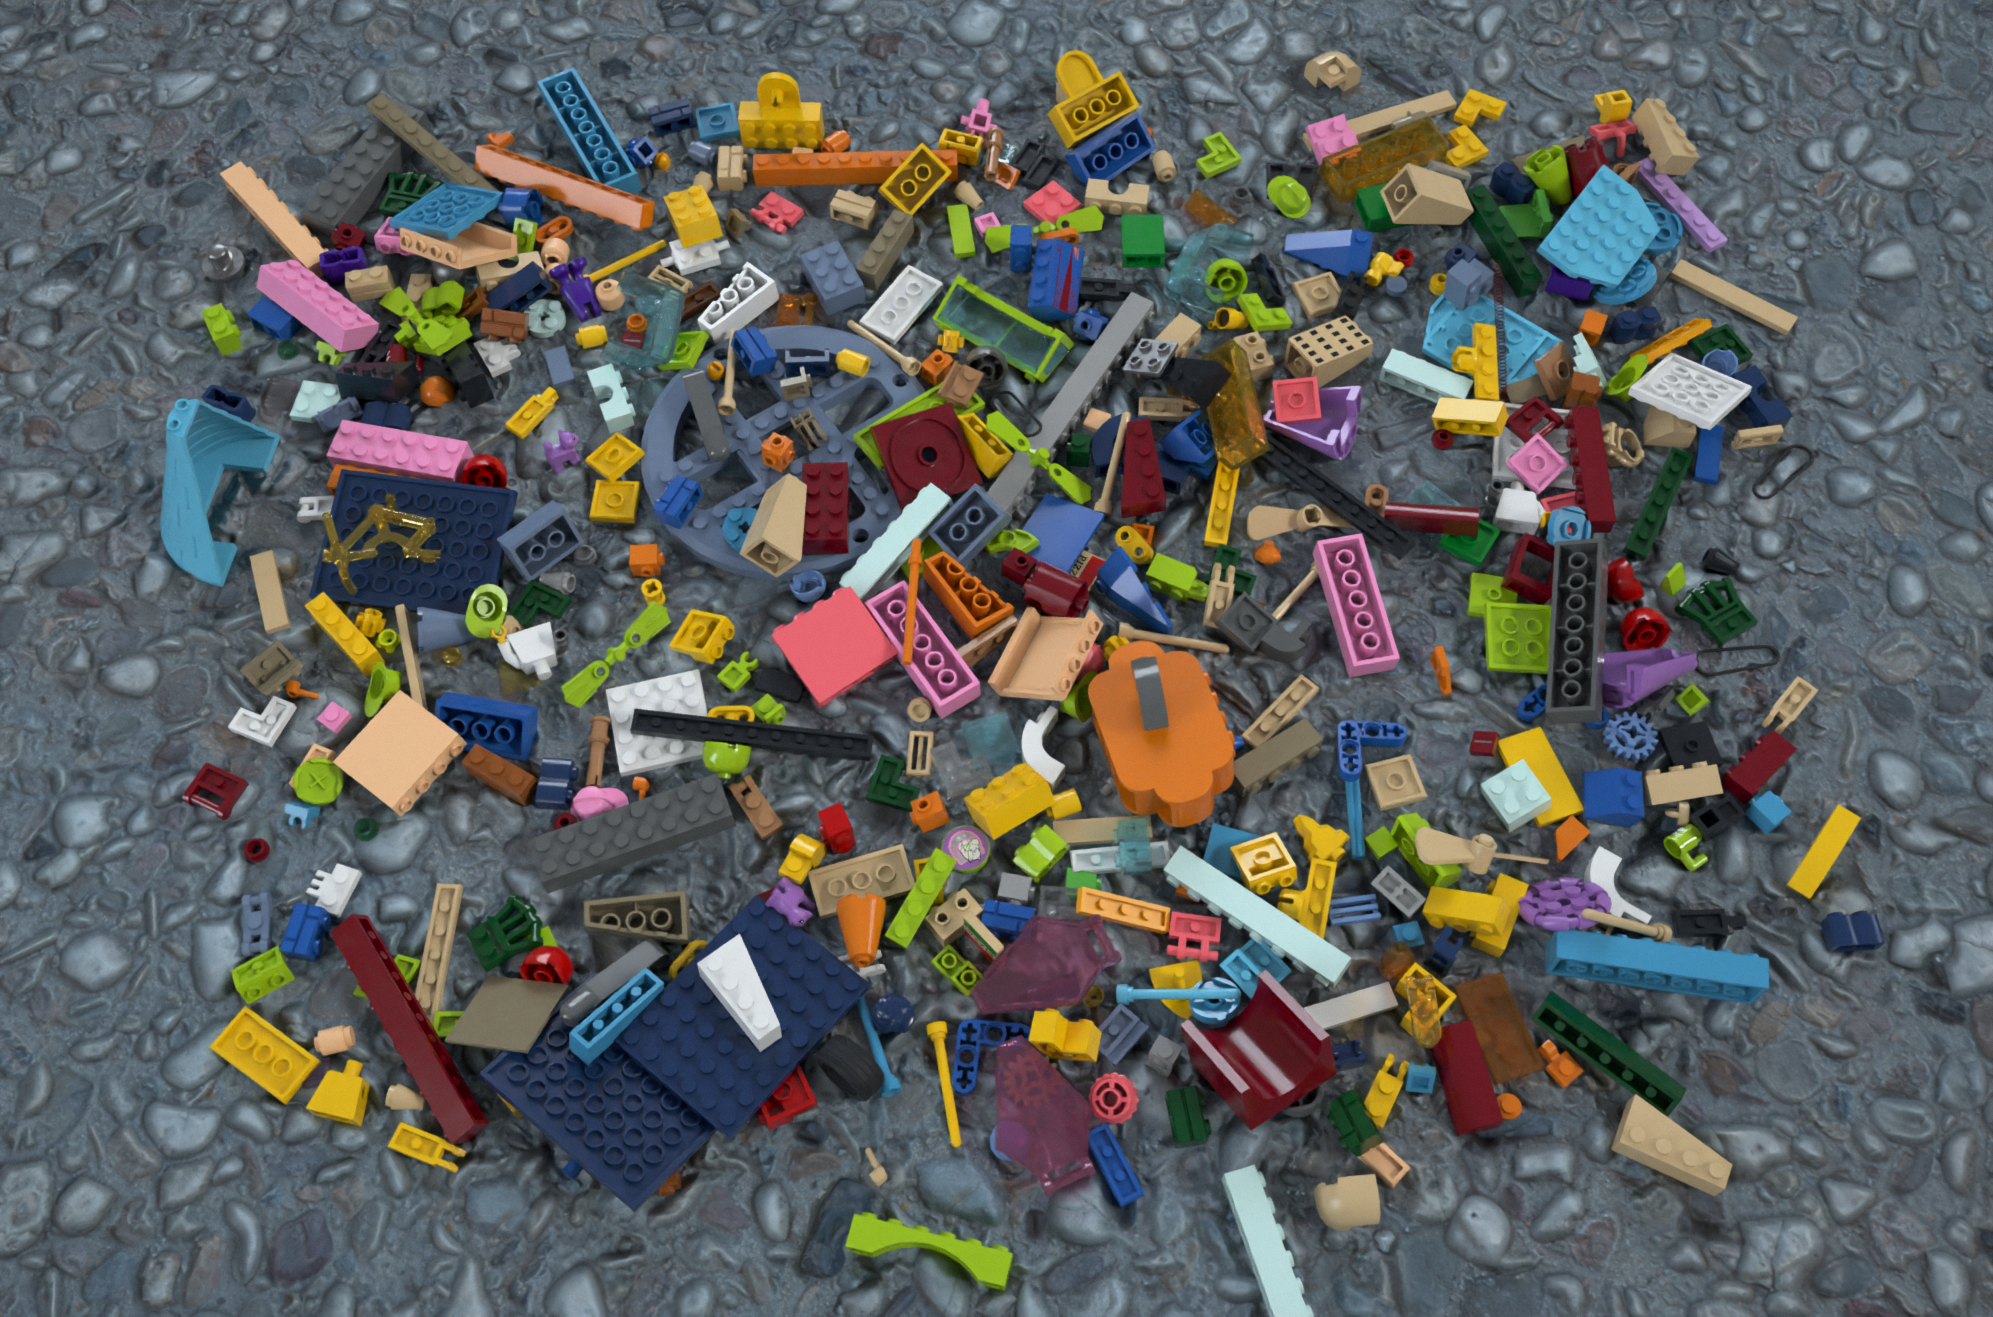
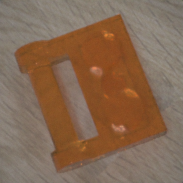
M808 292L805 295L780 294L775 327L786 325L814 326L812 320L814 305L818 299L817 294ZM801 305H806L804 322L798 323Z

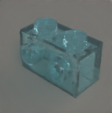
M1118 820L1117 829L1112 831L1113 844H1118L1119 851L1115 852V867H1120L1121 876L1150 874L1152 862L1148 820Z

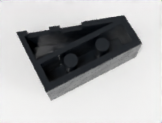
M465 340L443 353L444 359L441 362L446 372L451 371L452 374L449 377L454 387L459 386L460 389L457 392L462 402L467 401L470 409L494 399L483 370L480 369L479 363L475 360Z
M1172 357L1158 378L1170 388L1206 410L1232 373L1217 361Z
M415 361L345 363L342 368L335 372L340 396L352 398L355 396V398L398 403L420 385Z

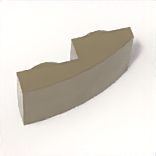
M1539 374L1511 383L1506 387L1508 389L1506 396L1510 404H1523L1534 396L1541 398L1547 395Z

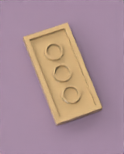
M903 844L808 872L821 920L837 915V902L844 896L857 893V897H866V893L880 896L886 901L909 894L915 884Z

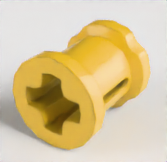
M648 579L642 584L641 590L647 605L655 601L662 606L666 600L662 591V584L657 579Z

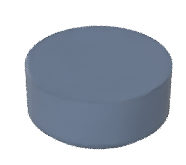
M1391 276L1387 279L1385 291L1390 296L1399 297L1406 292L1407 281L1403 277Z

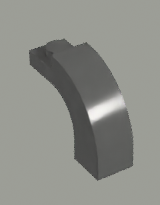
M1141 657L1131 660V669L1137 689L1144 730L1169 727L1156 657Z

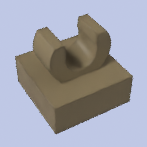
M735 208L730 209L724 226L735 238H742L744 231L750 230L752 222H748L746 216Z

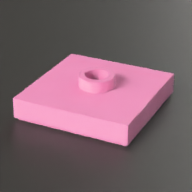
M1536 433L1505 463L1536 496L1569 466L1539 433Z

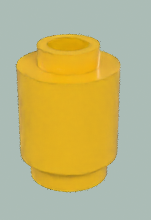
M595 324L578 328L579 333L575 334L577 345L582 346L583 350L604 345V342H608L604 325L599 326Z

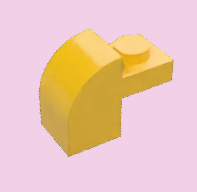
M1625 90L1594 95L1593 103L1601 113L1599 121L1603 124L1626 120L1630 114L1633 102Z
M803 833L799 834L789 846L790 852L778 871L779 875L786 876L789 880L799 885L803 883L810 869L815 870L818 868L827 852L824 843Z

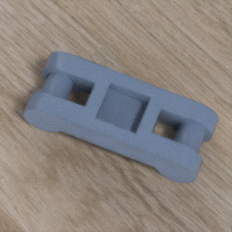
M267 891L261 892L258 896H253L252 894L243 895L242 954L244 957L253 956L256 952L263 954L272 949L271 893ZM261 905V911H255V906ZM261 938L259 942L254 943V939Z

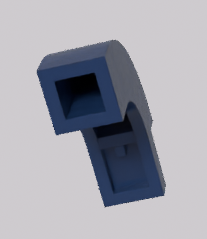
M1122 414L1114 416L1103 423L1093 438L1091 466L1095 478L1107 476ZM1148 416L1134 417L1130 419V422L1148 419Z

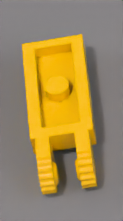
M1391 1053L1388 1054L1382 1069H1379L1364 1101L1374 1123L1381 1130L1404 1082L1402 1079L1408 1069V1064H1410L1404 1060L1399 1067L1397 1077L1388 1074L1387 1071L1392 1066L1395 1056Z
M403 1122L399 1123L387 1146L404 1155L436 1168L439 1166L453 1173H456L459 1167L450 1161L447 1162L441 1159L445 1150L457 1157H464L466 1154L465 1150L449 1144L447 1140Z

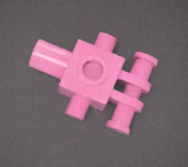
M978 99L976 109H972L969 117L962 115L960 123L967 125V134L983 137V146L985 148V144L988 141L985 140L987 131L990 128H997V125L990 124L992 114L988 113L990 102L986 99Z

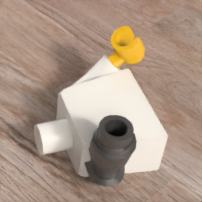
M1495 479L1488 484V496L1485 498V503L1488 507L1495 510L1491 525L1501 529V531L1534 535L1539 522L1540 527L1548 524L1551 512L1545 511L1541 503L1536 500L1534 492L1524 491L1523 482H1512L1510 489L1504 488L1503 481Z
M550 622L506 635V628L503 625H499L502 630L501 636H497L493 628L490 631L491 636L494 639H498L499 643L497 645L507 663L517 669H522L527 675L536 672L540 680L550 678L552 676L550 668L558 664L557 659L565 657L569 653V634L564 629H557L552 634Z

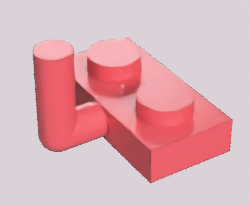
M1626 119L1589 126V135L1597 137V140L1603 142L1608 141L1609 138L1616 137V156L1624 157L1626 137L1629 134L1636 133L1637 125Z

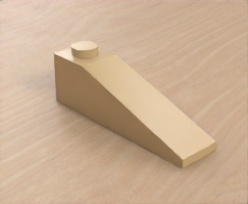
M1650 405L1642 426L1643 445L1689 448L1696 435V424L1679 419L1676 415Z

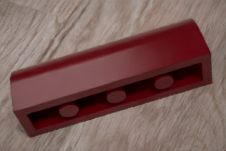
M1386 501L1384 518L1402 531L1478 537L1480 508Z
M1472 1020L1449 1024L1428 1033L1427 1039L1457 1137L1498 1129L1504 1121Z

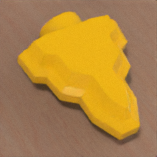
M1301 814L1293 819L1297 834L1304 840L1303 848L1309 855L1307 860L1310 863L1312 858L1338 862L1345 855L1346 851L1342 847L1348 842L1350 836L1343 830H1335L1328 824L1319 825L1314 819Z

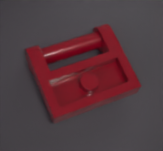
M1534 396L1508 417L1505 427L1520 438L1525 445L1534 436L1529 431L1545 418L1549 423L1536 432L1543 438L1554 429H1559L1564 424V420L1549 406Z
M206 762L184 792L182 800L190 805L194 803L215 813L218 818L227 820L232 813V808L249 784L246 780ZM203 789L224 799V801L219 805L198 795V793Z

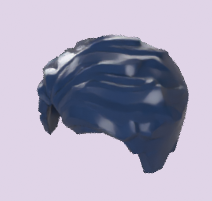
M887 994L880 997L872 1009L874 1025L882 1033H906L910 1030L915 1020L913 1004L899 994Z

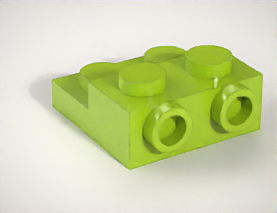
M439 315L433 318V320L454 333L447 342V345L433 351L420 336L419 340L413 343V346L417 352L440 356L472 336L469 329L470 324L464 317L458 319L453 315L448 317Z

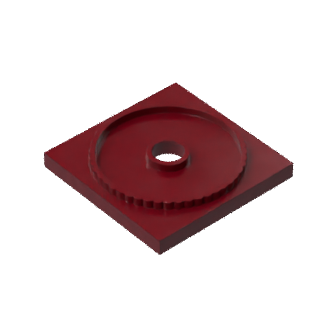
M951 402L875 425L869 429L901 512L917 498L919 491L930 483L949 497L968 491L975 483L979 486L983 485ZM924 448L934 452V462L929 463L922 458L921 452Z

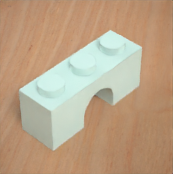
M611 363L587 371L597 401L611 398L608 402L599 404L609 433L634 426L632 417L636 416L632 403L627 404L626 400L630 398L626 387L621 388L620 386L623 380L619 370L614 371Z

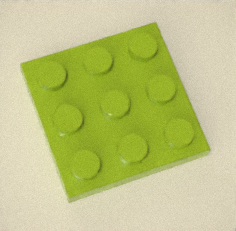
M1486 602L1484 604L1487 671L1548 674L1551 605Z

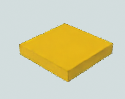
M616 432L589 455L585 462L613 483L641 459L645 453L640 447L619 432Z
M596 480L589 515L590 521L635 523L641 483L639 481L617 480L611 483L609 480Z

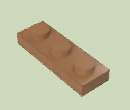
M1013 615L1001 620L997 625L982 632L968 644L962 645L957 650L958 654L968 667L973 666L1009 642L1018 625V620Z

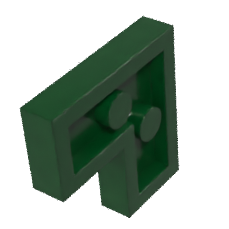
M1728 324L1692 339L1689 344L1701 360H1703L1707 353L1715 349L1733 351L1738 358V365L1749 361L1753 356L1752 352Z
M1220 544L1206 579V584L1209 585L1210 580H1212L1211 575L1215 562L1221 563L1222 569L1219 580L1221 582H1225L1228 566H1235L1233 584H1235L1233 594L1240 596L1244 591L1251 595L1257 576L1236 569L1242 550Z
M531 580L507 615H512L524 628L528 629L540 611L560 620L572 603V600L560 592Z
M881 754L866 795V800L906 812H912L913 809L910 802L918 799L920 788L899 782L905 765L904 760Z

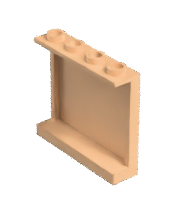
M474 222L470 228L457 234L456 238L451 240L430 237L429 235H422L405 228H400V249L460 270L517 256V235L479 222Z
M1027 607L987 683L999 696L1065 701L1103 623L1092 609L1088 610L1085 618L1041 616L1034 607Z
M399 690L333 763L402 817L405 812L413 807L414 802L430 788L432 782L445 772L451 761L462 753L467 743L457 732Z

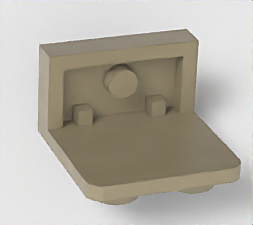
M276 640L242 667L240 671L259 692L267 696L279 692L283 688L282 683L290 678L292 680L302 672L301 668L304 664L294 658L283 644Z

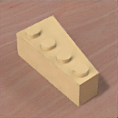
M1646 98L1631 118L1634 124L1637 125L1638 133L1645 138L1642 141L1644 147L1649 148L1651 151L1648 155L1652 162L1655 161L1657 164L1654 169L1656 173L1684 176L1700 159L1696 152V147L1688 141L1686 133L1679 128L1675 122V117L1668 112L1666 104L1662 100Z
M1635 1094L1627 1101L1611 1150L1710 1195L1716 1196L1725 1190L1732 1168L1730 1162Z

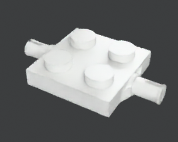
M678 239L669 242L672 251L671 257L660 259L662 267L675 265L679 269L681 276L721 264L719 251L730 248L728 239L718 243L714 240H709L683 249Z

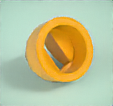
M664 152L657 153L654 156L655 167L658 170L668 169L671 166L668 154Z
M712 361L707 366V374L711 380H720L724 377L725 370L720 362Z

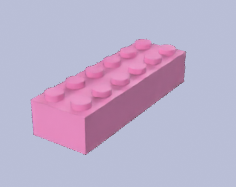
M288 260L260 265L256 288L339 352L368 347L377 334L379 327L377 321L359 309L356 304L347 300L341 293L330 287L328 283L318 278L312 271L306 269L299 261Z
M347 420L341 421L326 455L333 468L335 464H349L356 468H371L378 472H392L399 476H413L420 479L461 484L463 468L467 461L474 457L468 441Z
M1362 533L1317 541L1313 556L1348 677L1394 670L1400 657Z
M903 580L864 602L865 607L898 652L897 659L925 698L931 703L932 708L940 719H943L980 697V682L918 598L916 602L912 664L909 666L902 664L908 585Z

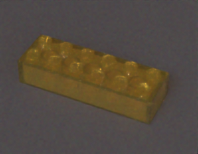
M1426 116L1324 157L1319 175L1339 202L1342 203L1356 197L1357 189L1389 183L1407 163L1423 168L1428 166L1430 159L1438 162L1445 161L1450 143L1429 116Z
M1230 339L1200 359L1217 361L1232 373L1207 407V413L1217 459L1230 470L1235 471L1269 451L1270 448L1247 352L1233 339Z

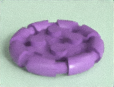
M1561 877L1558 878V881L1551 882L1549 879L1531 884L1528 886L1525 897L1520 898L1517 903L1520 904L1519 915L1527 923L1535 927L1543 926L1544 929L1551 931H1569L1571 928L1581 930L1594 926L1599 922L1584 918L1582 911L1589 908L1609 914L1612 905L1611 898L1601 886L1590 881L1583 883L1582 879Z

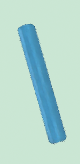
M1358 779L1354 782L1345 781L1351 858L1354 860H1362L1365 857Z

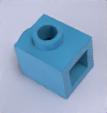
M1769 790L1763 796L1759 793L1748 802L1750 808L1745 813L1767 835L1781 824L1792 811L1779 796L1774 795Z

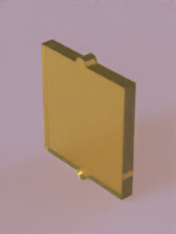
M503 657L497 658L505 695L518 691L525 692L529 688L543 685L536 672L527 675L522 669H517L507 663Z

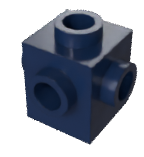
M1457 243L1444 257L1447 271L1461 259L1470 263L1475 258L1480 262L1478 253L1468 245L1464 246Z

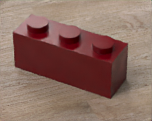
M1774 730L1767 736L1762 734L1753 743L1756 748L1752 752L1747 749L1738 759L1741 763L1737 767L1733 764L1723 774L1726 779L1722 783V787L1744 805L1797 750L1796 747Z

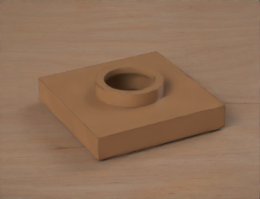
M1564 341L1556 343L1534 362L1550 401L1557 400L1566 392L1572 375L1575 373L1573 369L1575 366ZM1563 371L1562 377L1559 374V372Z

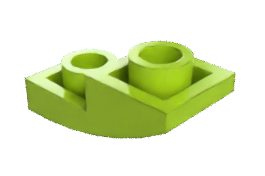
M950 944L930 962L936 970L967 997L986 979L969 961L966 962Z

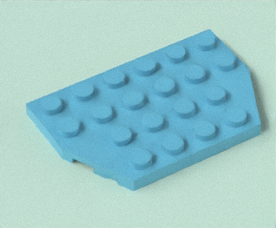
M1603 164L1536 251L1569 277L1589 279L1590 283L1602 284L1605 287L1615 289L1660 231V228L1637 189Z
M1443 292L1430 307L1422 353L1454 371L1451 368V364H1453L1451 362L1453 351L1458 346L1473 348L1472 326L1474 323L1495 326L1494 300L1483 294L1479 296V299L1473 306H1468L1462 311L1444 298ZM1503 307V318L1505 319L1503 321L1505 322L1504 339L1506 343L1504 345L1506 346V352L1504 353L1506 355L1499 359L1506 360V385L1537 375L1538 372L1534 362L1556 343L1562 342V340ZM1456 372L1474 381L1471 374Z

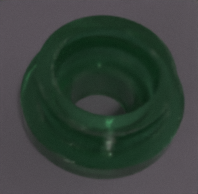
M283 340L277 347V353L283 360H292L300 352L299 346L292 340Z
M361 818L354 825V835L360 841H370L377 836L379 825L372 818ZM366 828H371L368 832L363 833Z

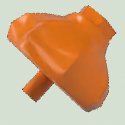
M1265 540L1262 546L1254 550V559L1264 563V565L1280 562L1281 551L1275 547L1274 542L1271 540Z

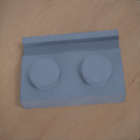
M1120 1003L1098 1027L1102 1032L1098 1053L1116 1068L1149 1030V1026L1142 1023L1136 1015Z

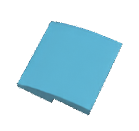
M1253 939L1249 940L1242 948L1235 950L1219 965L1251 1000L1257 988V975L1267 970L1279 984L1292 974V970L1270 950L1271 948L1264 941L1260 944Z

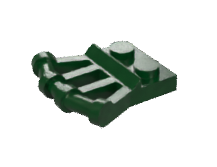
M411 170L398 174L389 172V189L379 207V211L382 215L394 217L444 184V182L433 179L427 173L417 174L416 171ZM403 181L399 191L396 190V184ZM417 182L413 192L409 193L412 184ZM425 186H431L428 190H426L423 193Z
M1730 577L1722 578L1721 581L1702 582L1698 588L1688 590L1683 601L1677 603L1674 608L1677 614L1687 616L1699 623L1701 630L1706 631L1719 647L1755 627L1759 622L1739 600ZM1717 590H1723L1726 592L1729 603L1721 596V594ZM1703 595L1709 596L1720 610L1716 611ZM1692 603H1696L1705 615L1690 607Z
M516 893L511 894L507 898L505 906L495 916H487V921L466 933L486 972L515 955L543 946V938L541 937L543 923L540 917L536 916L535 907L522 901V897ZM516 909L520 911L518 914L509 918ZM526 922L525 925L506 936V933ZM530 935L527 941L519 942L520 940Z

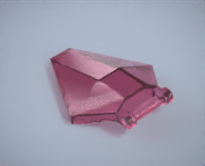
M1100 914L1092 915L1081 922L1033 915L1021 929L1022 933L1017 939L1005 947L983 973L985 976L973 990H970L980 1013L984 1015L1079 1005L1104 968L1115 965L1122 960L1120 952L1115 950L1102 925L1103 920ZM1090 929L1094 930L1106 953L1101 958H1099L1086 933Z
M1022 1035L996 1045L995 1109H997V1128H995V1149L1035 1174L1047 1197L1055 1194V1190L1085 1176L1090 1178L1096 1175L1094 1166L1087 1155L1092 1106ZM1079 1160L1080 1167L1052 1180L1049 1179L1047 1173Z

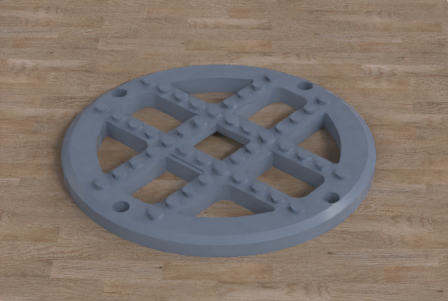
M786 325L760 329L759 332L766 336L770 348L776 351L777 361L772 372L761 373L759 377L779 402L747 420L743 418L737 408L731 416H724L718 412L730 449V455L727 459L720 462L711 461L704 446L676 462L679 436L684 423L693 410L682 375L703 369L716 409H718V401L724 395V391L719 385L725 380L729 339L713 346L700 354L693 369H681L671 379L651 409L641 443V449L645 453L641 458V472L645 489L653 507L655 501L665 493L667 483L673 481L677 474L700 482L736 461L741 463L755 483L707 510H702L695 506L680 529L672 527L670 524L662 523V525L686 550L701 560L717 568L746 577L766 580H793L794 575H798L804 570L813 569L822 575H827L856 565L858 558L862 554L867 553L872 547L874 540L881 537L887 531L889 524L897 520L902 512L892 486L887 494H883L857 461L865 453L853 440V436L865 427L925 393L924 388L915 376H909L902 370L900 363L883 352L874 343L860 336L842 330L809 325ZM829 348L830 363L836 364V356L843 349L870 357V366L865 377L862 378L845 371H840L809 388L811 396L790 401L784 400L780 380L792 378L786 377V369L779 361L780 359H785V350H790L791 357L825 356V349ZM738 355L736 356L735 374L746 370ZM712 361H718L724 367L725 375L720 380H711L708 377L707 366ZM868 388L879 389L892 404L885 411L844 434L839 432L825 414L826 411ZM809 407L828 440L824 442L815 429L814 433L821 443L817 449L790 463L783 473L764 465L761 451L762 441L769 438L773 432L778 433L793 425L790 418H796L799 416V412L802 414ZM924 448L921 452L922 458L926 462H934V452ZM848 462L849 494L864 512L860 518L849 523V554L803 555L802 552L801 561L776 578L740 555V551L733 549L724 539L722 525L731 509L749 507L758 510L765 491L788 473L797 477L802 482V463ZM860 539L866 540L865 542H862V543L856 542V541H858V540H860Z

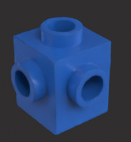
M646 136L639 139H631L626 144L628 148L624 151L635 169L641 166L644 168L649 166L654 161L652 158L659 152Z
M1088 308V310H1083L1076 314L1073 320V325H1075L1073 332L1078 333V337L1083 340L1090 341L1092 339L1096 341L1106 328L1109 319L1100 316L1099 311Z

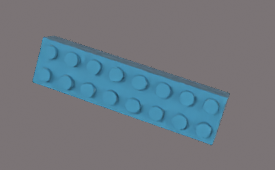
M570 68L537 81L544 103L587 177L631 194L641 191L636 170L575 68Z
M1571 928L1569 931H1555L1545 945L1544 974L1751 1005L1769 989V959L1761 958L1753 953L1740 955L1733 954L1732 951L1726 949L1713 951L1706 950L1704 946L1686 947L1680 946L1677 942L1658 943L1650 938L1631 939L1623 934L1611 936L1604 935L1596 930L1576 931L1575 928Z

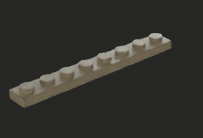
M382 93L366 104L368 111L454 183L498 191Z

